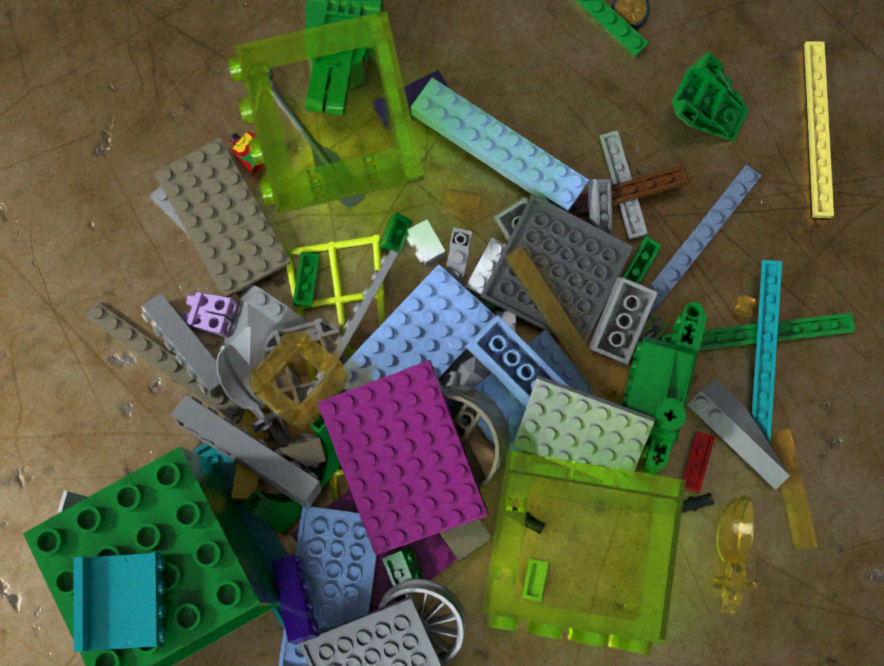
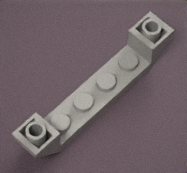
M453 227L445 270L462 285L473 231Z

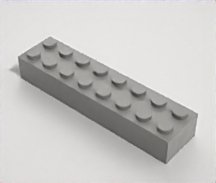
M187 395L183 397L171 413L180 427L309 510L322 491L317 475L310 471L308 473L304 472L301 469L302 466L293 460L291 462L287 461L284 458L285 455L275 449L273 452L268 448L269 445L261 439L256 441L251 437L252 434L244 428L239 430L235 427V423L227 417L222 419L218 416L219 413L211 407L205 408L198 398L194 396L190 398Z

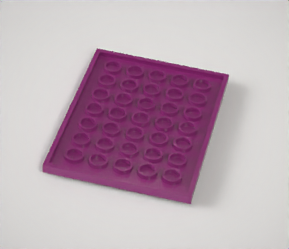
M431 360L317 402L375 555L489 515Z

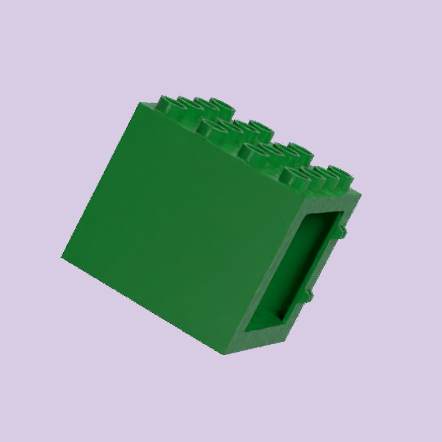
M179 446L23 533L73 640L74 557H102L159 552L162 553V557L165 559V569L162 571V580L165 581V593L162 594V604L164 603L166 607V614L163 618L166 639L163 641V646L79 652L85 666H175L280 606L274 574L271 572V568L265 560L258 543L255 541L256 539L253 537L237 503L232 499V493L228 489L229 487L225 483L216 462Z

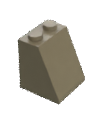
M479 519L439 533L459 561L468 558L472 551L484 546L488 539L491 538V535Z

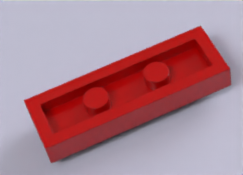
M695 431L680 488L700 493L716 436Z

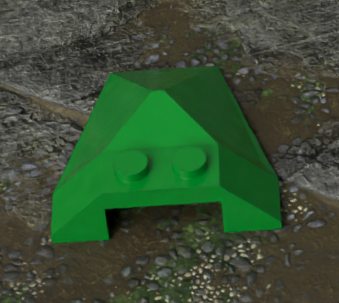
M707 52L686 71L672 99V104L676 116L688 126L733 142L749 109L739 92H735L731 85L733 83L731 78H727L724 73L723 64L711 52Z

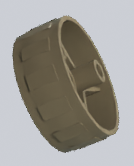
M462 385L442 387L445 398L465 403L454 419V423L481 490L493 480L507 460L510 449L508 423L498 405L485 393ZM466 414L471 417L472 421L467 419ZM482 417L487 422L495 443V459L492 470L487 477L469 444L472 433Z

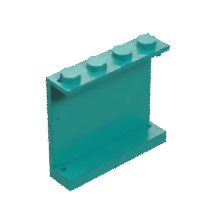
M162 553L74 557V652L163 646V641L166 639V629L163 627L166 607L164 603L162 604V594L165 593V581L162 580L165 559L162 557Z

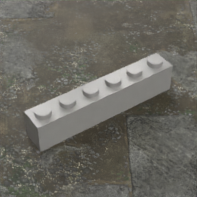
M159 294L143 304V319L153 325V331L158 337H162L165 340L164 344L167 349L174 351L179 364H184L191 379L198 381L200 390L204 394L207 393L211 398L222 391L223 388L216 372V360L165 297Z

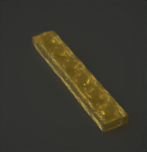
M788 429L771 432L772 449L790 475L781 484L795 548L800 550L818 547L791 431Z

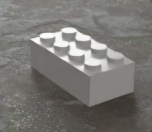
M617 277L588 349L628 365L658 292L625 278Z

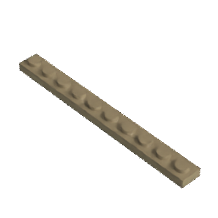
M97 301L85 315L86 318L234 423L238 424L244 416L245 409L233 403L225 391H220L212 398L207 393L204 394L198 386V381L191 379L187 373L186 366L184 364L180 365L174 355Z

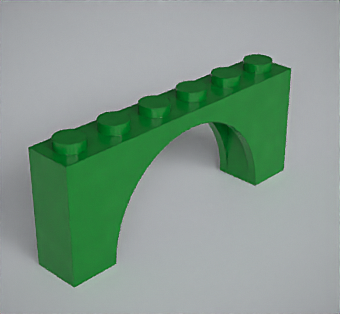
M320 412L309 427L320 438L325 461L321 462L320 466L312 471V473L319 477L318 480L322 488L341 464ZM257 488L243 503L251 513L282 535L302 513V506L283 493L270 494Z

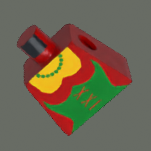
M249 131L243 137L234 133L229 138V142L235 145L231 150L234 157L252 177L258 173L276 152L272 143Z

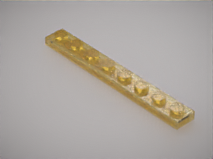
M521 246L505 256L506 261L587 385L591 387L605 378L604 372L523 247Z

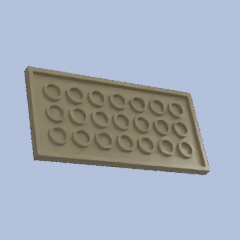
M220 138L154 173L222 297L229 298L291 263Z

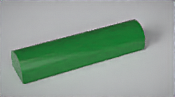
M646 235L624 271L622 278L640 285L662 245Z

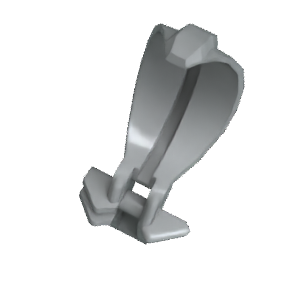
M224 344L220 347V352L217 356L216 372L226 395L233 403L243 409H250L256 415L258 420L251 425L256 433L266 430L276 446L287 443L291 436L282 420L281 413L287 409L288 405L283 404L277 409L272 400L267 397L260 381L241 354L231 344ZM265 407L267 408L266 411L269 413L268 415H265L262 411V409H264ZM273 420L280 428L277 433H275L271 421Z

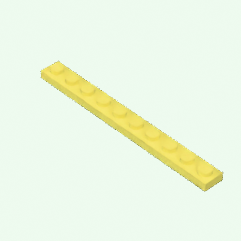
M806 41L804 52L813 218H832L834 216L825 42Z

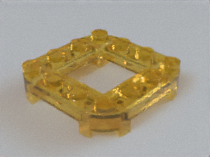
M302 331V333H285L281 337L282 341L256 368L253 367L251 369L249 378L250 389L254 395L287 424L298 428H304L313 423L321 414L317 402L338 395L345 387L347 381V374L342 362L311 339L309 334ZM297 355L301 356L325 376L300 405L296 404L272 384Z

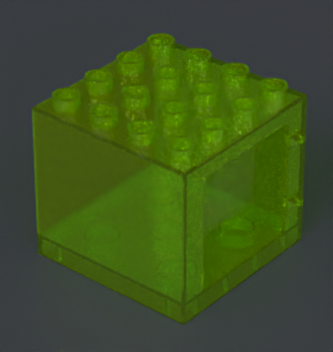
M387 11L235 45L237 55L227 57L233 82L244 81L248 96L238 99L243 123L254 122L257 136L249 141L254 165L265 163L267 170L266 175L259 182L262 199L265 206L275 204L277 214L425 180ZM365 46L368 47L391 148L312 168L294 170L290 164L268 75L269 70L277 66ZM375 160L376 165L373 164L365 167L364 163ZM318 173H319V177H320V178L317 177V178H312V179L309 180V178H308L309 175H314V174H318Z
M508 451L502 469L480 613L488 614L486 625L491 628L516 632L517 619L528 621V633L554 639H561L562 627L569 628L568 640L600 647H606L607 635H609V647L651 655L652 643L665 645L686 480ZM529 494L650 514L636 620L629 621L519 602L515 599L514 588ZM514 497L519 498L518 511L512 510ZM503 567L509 568L507 582L501 581Z

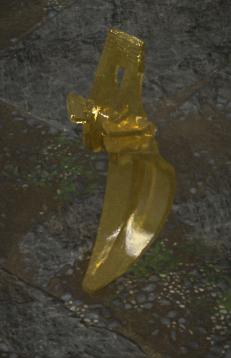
M741 496L730 502L723 511L717 528L716 547L720 559L724 562L725 569L724 576L714 575L713 587L723 590L720 615L737 617L744 588L752 589L757 587L755 583L745 582L746 564L751 552L754 530V507L749 496ZM732 572H738L736 579H732ZM731 587L736 588L735 600L728 599Z

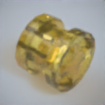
M739 295L737 298L738 304L734 307L733 311L738 315L751 317L753 315L752 309L756 306L757 301L749 296Z

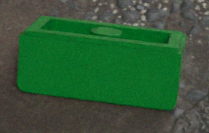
M398 212L392 214L388 220L380 247L401 253L408 234L407 230L410 228L412 220Z

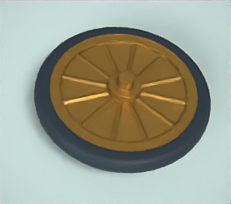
M614 0L611 7L632 28L643 24L650 12L648 0Z

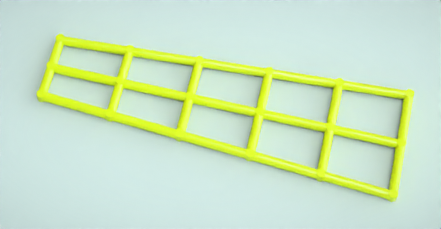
M379 235L284 249L291 261L286 268L292 298H294L296 274L292 256L300 255L301 251L314 253L329 250L335 297L313 300L312 308L336 304L340 334L344 335L347 330L344 328L346 324L344 303L360 301L365 297L362 296L363 293L342 295L336 249L373 244L375 270L380 271L382 258ZM383 282L374 297L377 298L379 327L386 320ZM294 306L295 312L304 318L303 309L308 308ZM349 343L344 350L347 361L357 351L350 350ZM310 344L303 345L309 382L317 380L314 364L326 361L324 355L312 356ZM338 468L329 479L333 501L341 497L337 476L345 475L342 468Z

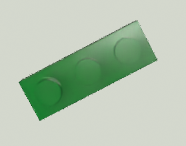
M301 251L293 306L312 308L320 254Z

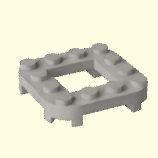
M323 318L280 331L278 329L274 330L264 342V360L274 393L282 404H287L289 407H298L302 401L306 403L309 398L306 394L312 384L315 386L318 380H314L297 386L293 385L283 351L320 341L326 360L329 352H334L337 348L335 342L339 336V330L332 323L323 320ZM343 352L317 401L336 396L345 391L332 377L347 362L345 352Z

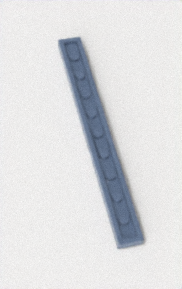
M747 164L650 285L649 289L658 293L648 314V319L762 176Z

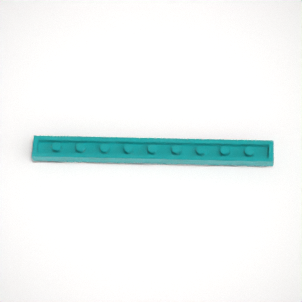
M762 260L751 416L770 444L782 261Z

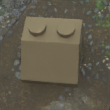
M306 437L271 447L273 452L275 449L285 455L284 458L290 462L293 460L303 468H316L320 466L321 462L325 461L319 437Z

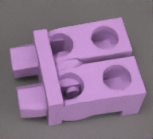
M196 292V295H188L186 304L191 307L190 313H182L181 318L195 330L228 338L233 324L229 319L234 320L239 304L231 298L202 294L200 292Z

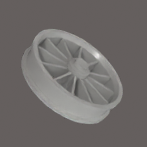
M410 579L394 585L385 593L378 609L398 602L395 598L402 594H405L406 598L412 596L411 592L425 593L423 605L419 612L432 641L444 650L438 655L442 664L445 665L457 654L463 641L466 618L460 601L448 588L431 580ZM427 594L441 600L429 612L428 607L425 605ZM444 604L453 612L431 618ZM456 620L458 629L437 624ZM436 633L456 637V639L449 645Z

